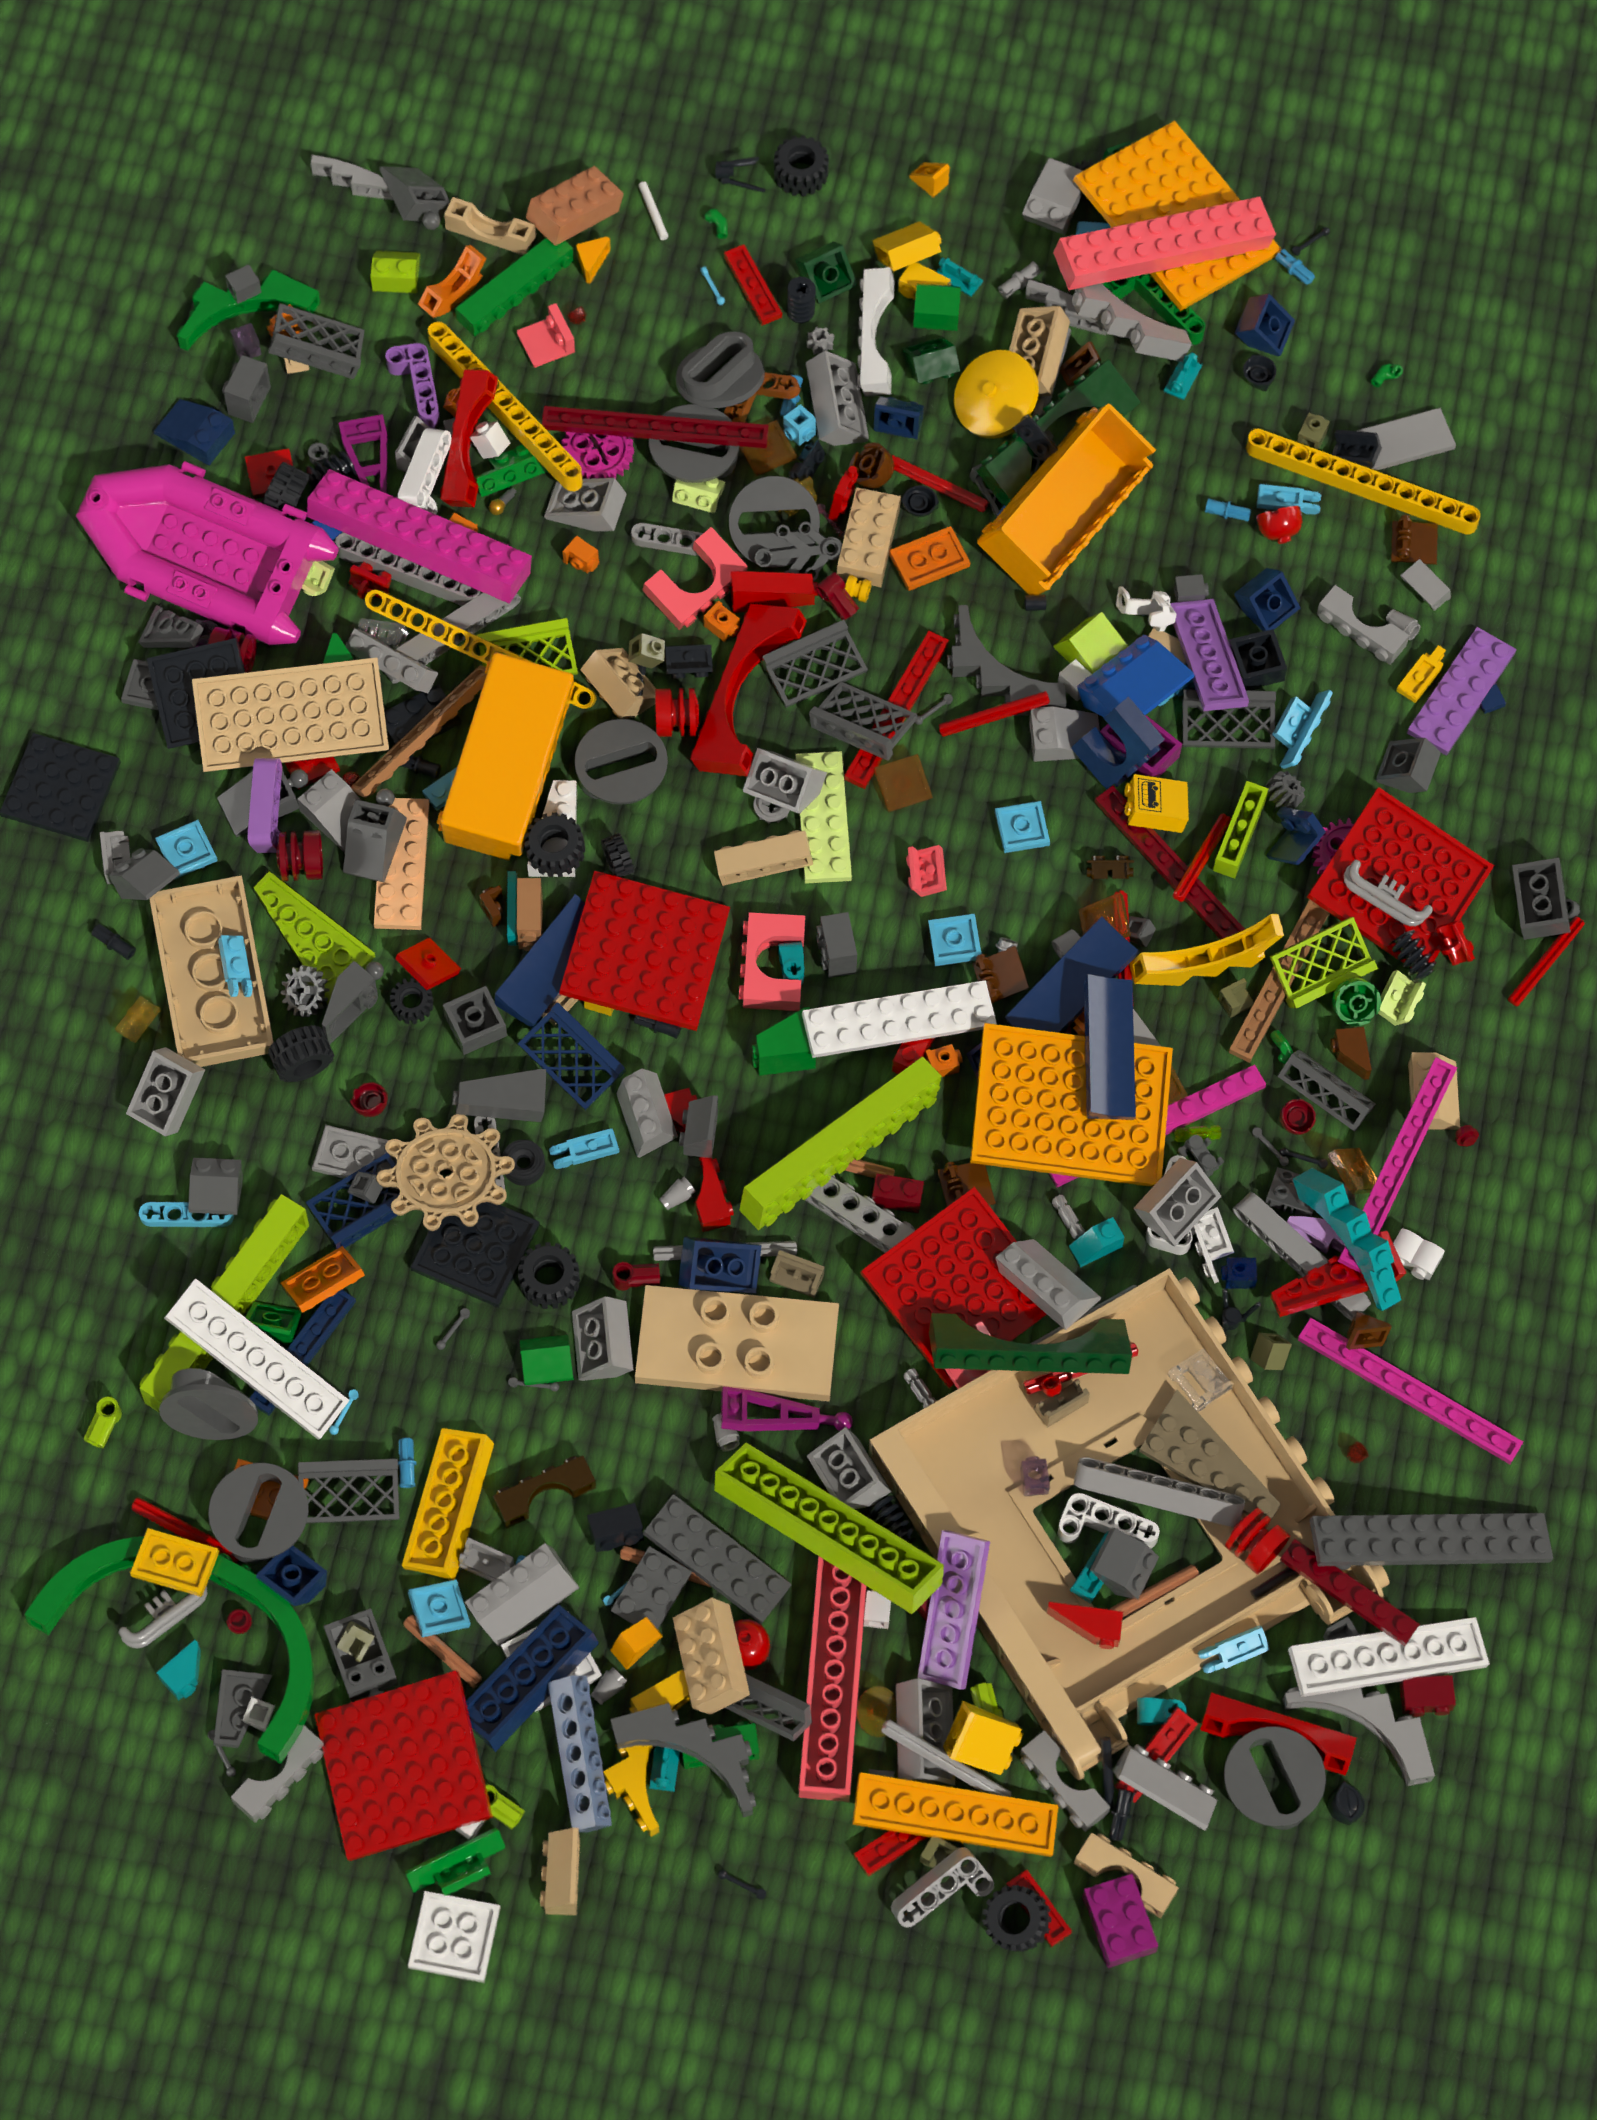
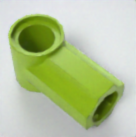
M104 1397L99 1400L96 1407L97 1411L84 1436V1441L98 1448L104 1449L115 1423L120 1420L122 1415L119 1404L112 1397ZM108 1406L115 1407V1411L112 1414H103Z
M982 1683L971 1688L974 1706L1003 1717L1001 1709H998L992 1683Z
M486 1785L487 1793L492 1794L495 1798L490 1803L493 1817L513 1830L525 1811L501 1795L495 1787Z

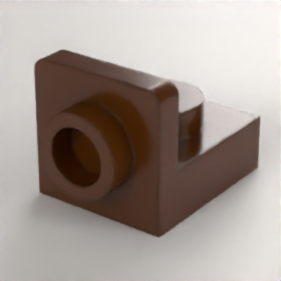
M500 885L495 888L489 887L479 895L480 906L493 927L501 924V914L503 913L498 902L503 898Z

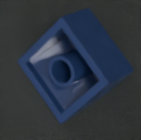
M1270 294L1249 297L1235 334L1248 347L1275 356H1281L1295 319Z
M880 397L875 406L874 431L918 439L924 405L913 401H900L893 397Z
M1271 568L1264 569L1234 593L1243 613L1262 631L1277 628L1300 609L1283 572Z
M292 1546L282 1554L275 1556L256 1575V1578L290 1604L297 1606L309 1603L326 1586L327 1571L296 1547Z

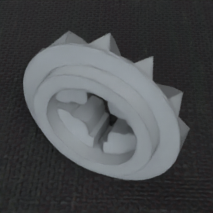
M757 797L755 798L754 811L760 820L763 819L768 823H779L783 818H787L790 810L775 805L778 808H774L772 813H770L768 806L771 803Z

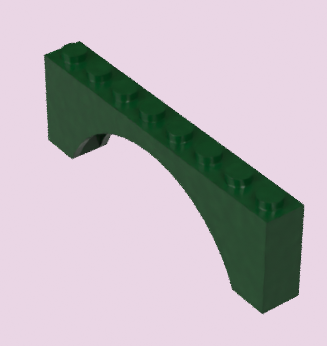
M1109 359L1102 363L1097 361L1088 368L1090 372L1086 376L1082 374L1073 381L1075 385L1071 389L1067 387L1058 394L1059 399L1056 402L1052 400L1042 408L1044 412L1040 416L1038 414L1034 415L1033 420L1045 432L1055 420L1064 414L1075 411H1090L1093 407L1100 409L1107 404H1111L1122 416H1126L1140 403V400ZM1016 431L1011 435L1013 439L1010 442L1006 440L996 448L998 452L993 456L990 454L980 462L982 466L976 470L1003 506H1007L1031 478V464L1034 452Z
M931 1313L929 1338L934 1368L1129 1374L1132 1351L1125 1319H1100L1087 1333L1064 1342L1023 1344L984 1334L966 1324L956 1314Z

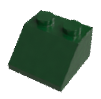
M833 241L795 259L801 277H806L814 283L816 287L815 300L819 304L857 286L842 244Z
M945 337L901 348L911 376L917 383L929 384L935 378H950L954 376V373L960 372L955 345Z

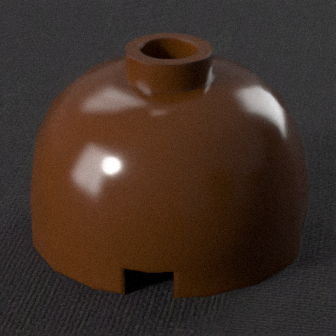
M872 442L864 445L865 449L861 453L856 452L850 466L857 468L858 478L856 483L868 489H877L890 480L895 465L892 455L881 444Z

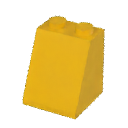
M963 1701L943 1748L949 1758L1001 1775L1003 1770H1007L1012 1760L1010 1754L1013 1747H1017L1021 1741V1728L1015 1722Z

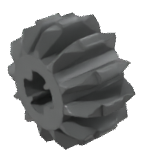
M1280 771L1274 774L1265 785L1266 788H1269L1267 794L1270 796L1269 801H1273L1275 807L1279 806L1280 808L1295 809L1305 798V789L1300 785L1301 781H1298L1295 775L1291 776L1288 771Z

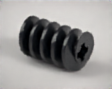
M796 277L788 284L787 314L793 322H808L815 314L816 287L810 279Z
M339 451V458L333 454L330 456V461L324 458L322 465L319 462H315L314 469L310 465L306 466V473L309 474L308 482L312 491L329 469L349 477V472L351 471L356 476L355 467L348 455L343 451Z
M1411 930L1394 939L1389 945L1395 944L1392 948L1393 953L1401 951L1397 957L1398 960L1406 959L1403 967H1412L1408 974L1409 976L1417 974L1413 982L1418 983L1435 971L1433 967L1436 961H1427L1431 954H1422L1426 947L1425 945L1417 947L1421 939H1412L1411 937L1415 930Z
M892 1495L882 1498L870 1506L868 1509L870 1511L869 1517L870 1519H875L874 1522L910 1544L916 1539L915 1537H910L915 1531L914 1528L905 1529L909 1524V1520L900 1521L904 1513L894 1512L899 1505L897 1503L889 1504L894 1498Z

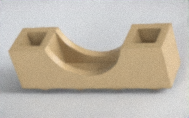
M454 197L444 214L447 230L521 255L529 252L536 240L535 224L517 218L509 222H498L484 216L476 209L474 204Z
M1091 1833L1075 1858L1074 1864L1094 1877L1110 1870L1122 1871L1128 1875L1133 1874L1145 1909L1162 1918L1179 1887L1175 1886L1176 1882L1166 1875L1161 1877L1153 1872L1154 1868L1144 1861L1137 1862L1131 1858L1132 1854L1121 1847L1117 1849L1110 1845V1840L1101 1834L1096 1836Z

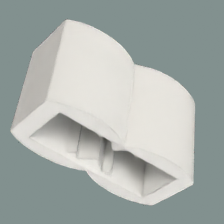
M1404 1228L1401 1229L1393 1243L1404 1268L1409 1269L1414 1277L1421 1280H1430L1445 1252L1436 1244L1424 1240L1417 1234Z

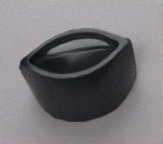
M1252 355L1243 366L1244 376L1249 384L1256 389L1266 392L1276 376L1277 369L1274 362L1265 356Z
M922 485L908 489L901 500V507L915 517L928 516L937 510L939 505L934 491Z
M1343 1781L1329 1795L1327 1808L1335 1820L1351 1825L1363 1815L1365 1801L1359 1790Z

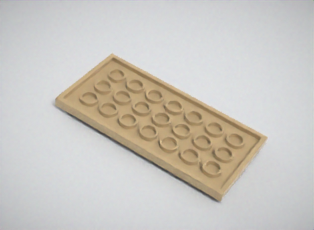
M378 658L192 679L203 772L252 767L256 758H280L281 763L389 750Z

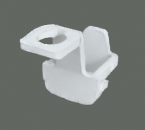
M1123 586L1118 588L1116 606L1122 614L1149 615V624L1154 626L1159 632L1165 631L1168 625L1175 623L1176 612L1171 607L1170 597L1166 592H1153L1151 599H1130L1128 591ZM1122 596L1124 597L1125 606L1122 604Z

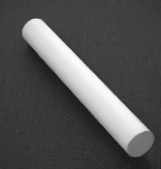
M641 182L638 186L660 240H665L668 238V234L647 183Z

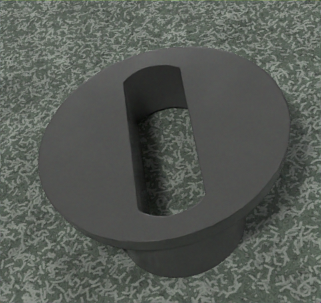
M726 332L716 336L706 346L693 351L683 359L677 369L676 386L681 396L693 404L707 408H723L739 404L753 396L761 387L765 372L760 358L754 352L751 338L740 332ZM735 355L713 377H711L707 382H703L730 356Z
M697 404L682 405L662 415L732 422L721 411L715 408L701 407ZM649 439L651 455L656 465L665 474L679 481L701 483L715 478L721 479L730 475L737 465L739 446L681 442L727 452L721 458L661 445L665 440Z
M780 476L760 478L744 487L735 498L729 516L731 537L738 550L750 561L756 563L754 556L756 551L761 548H766L770 552L796 548L785 538H779L776 531L743 533L738 526V520L742 512L806 509L810 516L809 523L819 533V511L809 491L798 482ZM808 525V527L805 530H802V532H809L810 526ZM790 530L807 545H814L815 541L808 535H802L799 530ZM779 531V534L785 536L787 531ZM761 553L759 555V559L761 561H766L768 559V555L766 553ZM797 558L775 560L767 567L787 566L793 564Z
M627 719L606 721L592 728L580 741L575 754V769L581 790L591 798L618 805L635 803L651 795L661 784L668 763L666 748L661 738L648 726ZM645 753H650L656 758L654 762L596 780L587 775V772Z
M190 1368L174 1373L170 1391L163 1397L159 1407L160 1416L168 1426L185 1435L201 1439L227 1440L238 1438L253 1431L258 1423L257 1408L246 1395L215 1374L202 1369Z
M268 1463L248 1464L230 1472L215 1488L209 1504V1522L215 1537L236 1559L247 1564L261 1563L291 1548L303 1533L308 1518V1500L301 1483L289 1471ZM267 1481L279 1483L281 1487L259 1545L254 1548L242 1547L238 1543L261 1484Z
M1265 1727L1246 1734L1233 1746L1225 1764V1785L1231 1801L1244 1816L1258 1824L1280 1830L1291 1829L1299 1825L1305 1817L1313 1812L1324 1793L1326 1775L1324 1764L1318 1751L1305 1737L1286 1728ZM1258 1745H1265L1270 1748L1298 1808L1294 1813H1278L1249 1751L1251 1748Z

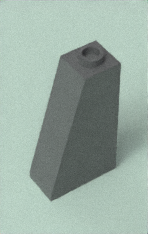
M546 1069L460 1082L458 1091H453L452 1105H456V1114L541 1122L545 1111Z

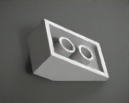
M1049 158L1022 213L1024 220L1065 235L1083 193L1073 181L1075 175L1081 173L1082 170Z
M615 478L583 479V485L577 491H568L557 481L544 517L547 520L591 531H614L627 494Z
M1039 707L1030 710L1029 725L1033 761L1080 759L1071 747L1095 726L1100 731L1098 714L1059 707Z
M331 769L298 798L300 812L345 853L348 820L355 800L361 801V799Z

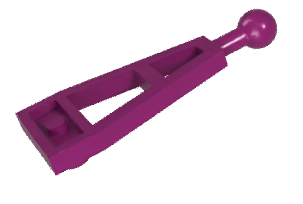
M383 414L339 422L343 447L355 467L359 482L369 486L366 477L380 474L379 491L387 494L388 438ZM380 440V464L361 467L351 445Z
M725 1386L722 1388L721 1429L738 1431L818 1429L819 1424L833 1425L837 1430L841 1431L845 1427L850 1429L853 1423L852 1417L846 1412H839L835 1416L820 1414L819 1408L764 1393ZM747 1402L778 1409L779 1419H747ZM788 1412L808 1418H788Z

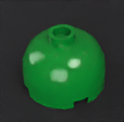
M1353 977L1344 980L1337 986L1333 993L1332 1003L1334 1011L1341 1020L1348 1025L1361 1026L1368 1024L1371 1021L1370 1019L1375 1014H1378L1381 1006V997L1379 991L1372 983L1363 978Z

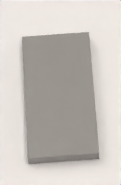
M1441 408L1357 430L1361 432H1374L1379 436L1382 450L1374 468H1370L1375 471L1450 451L1456 447Z
M325 1125L312 1171L345 1179L387 1153L385 1145L389 1140ZM390 1156L395 1164H397L396 1158ZM387 1161L378 1166L376 1173L391 1169ZM390 1187V1190L400 1192L399 1189Z

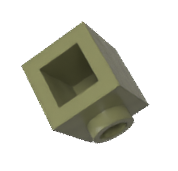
M1309 413L1298 434L1297 442L1319 450L1327 434L1330 421L1320 415Z
M641 633L629 641L628 662L650 669L664 662L666 655L664 650L665 640Z

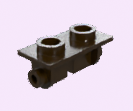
M1091 856V860L1086 861V863H1091V868H1086V877H1091V879H1108V870H1112V879H1129V877L1134 875V869L1129 868V863H1134V860H1129V856H1115V860H1105V856Z

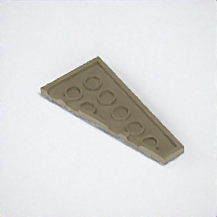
M1176 1390L1139 1452L1195 1485L1242 1497L1245 1500L1244 1514L1249 1515L1256 1508L1264 1511L1258 1522L1266 1516H1269L1272 1520L1280 1507L1278 1500L1185 1397Z

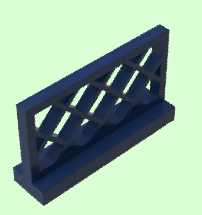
M558 1002L518 1043L542 1069H546V1073L585 1111L626 1072L625 1067ZM551 1018L558 1024V1034H544V1025ZM542 1028V1034H536ZM561 1028H562L567 1034H561ZM542 1037V1050L531 1051L525 1045L531 1038ZM544 1037H558V1050H544ZM561 1037H572L575 1040V1050H561ZM578 1044H579L584 1050H578ZM536 1054H542V1060ZM544 1054H558V1067H548L544 1063ZM561 1054H575V1067H561ZM578 1054H589L592 1057V1067H578ZM595 1061H596L601 1067H595ZM575 1070V1083L565 1084L561 1080V1071ZM578 1070H592V1083H578ZM595 1070H605L612 1077L606 1083H595ZM569 1087H575V1093ZM578 1087H592V1097L586 1103L578 1096ZM595 1087H601V1088L595 1093Z
M385 1153L358 1171L377 1176L378 1173L376 1172L380 1164L387 1161L391 1168L396 1164L390 1155ZM356 1171L308 1200L306 1205L336 1250L341 1246L344 1248L348 1247L397 1217L398 1215L391 1210V1204L400 1193L389 1192L390 1187H386V1191H381L379 1194L384 1196L383 1203L378 1206L369 1205L368 1201H365V1204L353 1202L352 1194H350L348 1201L337 1199V1191L342 1188L349 1189L351 1186L349 1184L353 1182L358 1173ZM320 1201L330 1202L328 1213L318 1212L314 1205ZM334 1203L347 1205L345 1216L332 1214ZM350 1207L364 1208L362 1216L357 1219L348 1217ZM330 1219L343 1221L342 1228L332 1233L328 1227Z

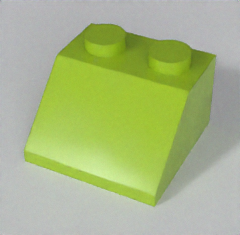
M376 251L372 258V291L417 293L420 253Z

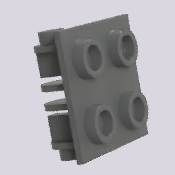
M1277 1167L1265 1203L1270 1204L1269 1207L1280 1210L1282 1205H1285L1284 1212L1287 1206L1292 1207L1290 1214L1293 1213L1295 1208V1215L1312 1217L1314 1210L1299 1200L1294 1186L1293 1178L1300 1174Z

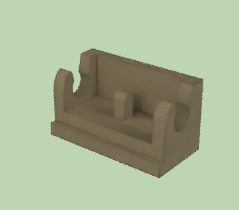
M779 1250L771 1270L769 1282L815 1298L824 1276L825 1266Z
M1079 1379L1074 1380L1071 1385L1062 1389L1059 1395L1049 1397L1043 1402L1036 1403V1406H1034V1410L1047 1428L1088 1403L1090 1393L1086 1388L1081 1389Z

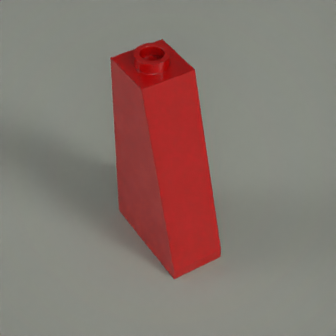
M731 571L733 613L748 612L750 604L780 607L815 605V596H819L816 591L818 583L813 582L812 574Z

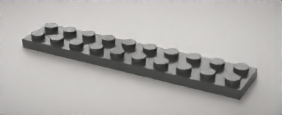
M1544 1513L1312 1516L1309 1520L1318 1566L1550 1563L1554 1559Z

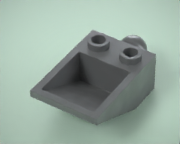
M381 166V174L402 219L407 221H423V225L429 230L438 228L440 220L450 204L444 188L418 168Z
M295 770L288 779H286L282 771L278 818L299 809L291 787L302 788L307 784L308 775L305 771ZM253 771L217 797L236 838L248 832Z
M381 789L377 793L376 801L378 804L355 800L347 826L343 869L345 874L385 882L407 817L398 810L389 807L395 800L394 793L391 790Z
M353 961L337 977L322 1022L323 1031L329 1044L346 1030L367 1008H372L377 1002L378 993L375 980L380 979L384 973V968L379 962L368 963L364 970Z
M371 1608L324 1626L351 1702L366 1696L371 1697L384 1693L382 1690L398 1685L394 1669ZM350 1620L372 1631L375 1636L361 1662L356 1661L352 1655L337 1648V1643ZM385 1668V1670H384L382 1673H377V1672H376V1671H380L381 1669ZM361 1677V1679L358 1682L352 1681L353 1679L356 1680L357 1678Z

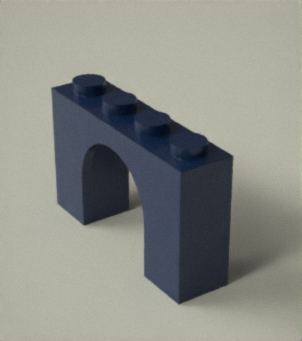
M1129 697L1104 717L1105 721L1124 743L1126 754L1116 750L1096 726L1071 747L1106 790L1113 784L1118 787L1127 777L1131 776L1160 750L1158 745L1165 740Z

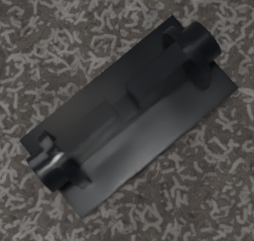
M1026 414L1013 429L1038 458L1044 461L1058 450L1055 446L1056 443L1041 430L1039 425L1033 420V416Z
M819 440L804 446L803 451L798 457L799 461L803 463L795 462L788 473L789 479L800 481L801 485L805 488L810 480H812L814 473L826 455Z

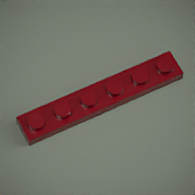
M1296 1539L1292 1541L1280 1559L1282 1563L1404 1647L1420 1625L1336 1566H1318L1315 1552Z

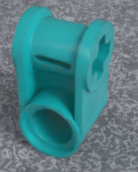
M802 941L778 944L783 979L801 980L802 986L805 969Z
M1137 1698V1724L1146 1726L1163 1725L1172 1714L1168 1713L1169 1709L1173 1707V1710L1178 1707L1186 1713V1706L1183 1702L1176 1699Z

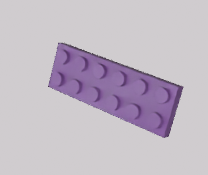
M1214 599L1170 603L1176 612V620L1173 624L1188 668L1195 674L1192 680L1203 711L1248 707L1249 698Z
M1477 627L1409 727L1407 734L1414 738L1425 737L1442 754L1447 756L1491 687L1496 683L1515 655L1517 649Z
M949 1530L942 1531L937 1561L944 1564L942 1585L931 1595L917 1678L960 1690L966 1689L990 1541Z

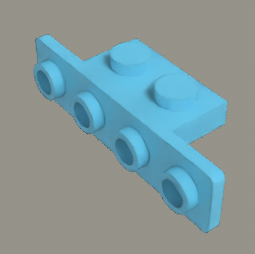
M1326 690L1318 693L1310 707L1297 697L1290 699L1272 734L1289 748L1280 764L1281 768L1285 769L1296 766L1300 762L1303 749L1310 743V736L1313 730L1320 724V717L1330 704L1329 699L1333 694L1332 691Z

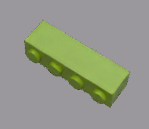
M1249 781L1246 782L1216 857L1213 871L1234 879L1236 878L1266 802L1269 788Z

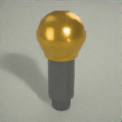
M511 488L499 499L493 500L489 505L490 512L494 515L502 514L505 505L514 497L516 490Z

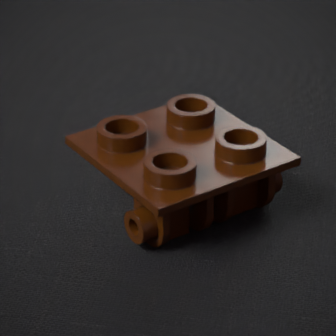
M1402 515L1398 521H1392L1391 561L1415 563L1420 559L1424 564L1437 565L1438 524L1412 522L1408 515Z
M1016 946L989 957H985L984 954L976 956V961L973 963L978 982L986 980L991 1003L1029 989Z
M948 1162L945 1164L944 1169L937 1170L947 1207L974 1187L989 1206L996 1204L985 1165L967 1163L957 1166L954 1162Z

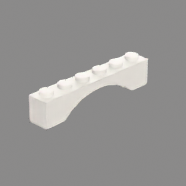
M890 267L865 269L864 278L860 280V287L863 292V298H860V309L863 311V317H859L862 336L858 338L859 348L861 349V355H858V366L861 369V374L857 375L858 387L862 388L865 396L891 394L892 374L887 362L876 349L875 336L880 317L894 298V277Z

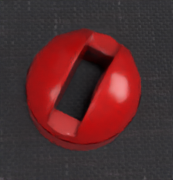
M1054 1375L1047 1376L1041 1382L1043 1392L1047 1396L1054 1397V1395L1060 1394L1062 1385L1059 1377Z

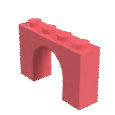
M712 527L697 538L692 547L712 571L713 584L707 590L700 593L685 592L678 588L662 570H659L646 581L642 589L678 630L684 625L686 628L689 627L697 619L695 617L700 612L704 614L713 606L712 602L717 597L722 599L730 591L729 587L731 586V571H747L748 568Z
M749 913L748 921H744L743 935H747V942H742V956H746V964H741L740 978H745L744 985L739 986V999L743 1000V1008L800 1011L801 980L768 977L760 971L756 960L762 951L781 943L802 941L804 947L805 916Z

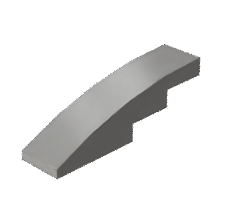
M312 155L311 167L313 175L332 177L333 185L352 187L353 195L394 200L383 177L350 163Z
M1029 279L1026 288V299L1045 303V307L1060 306L1070 320L1069 326L1106 335L1100 319L1077 315L1072 303V295Z

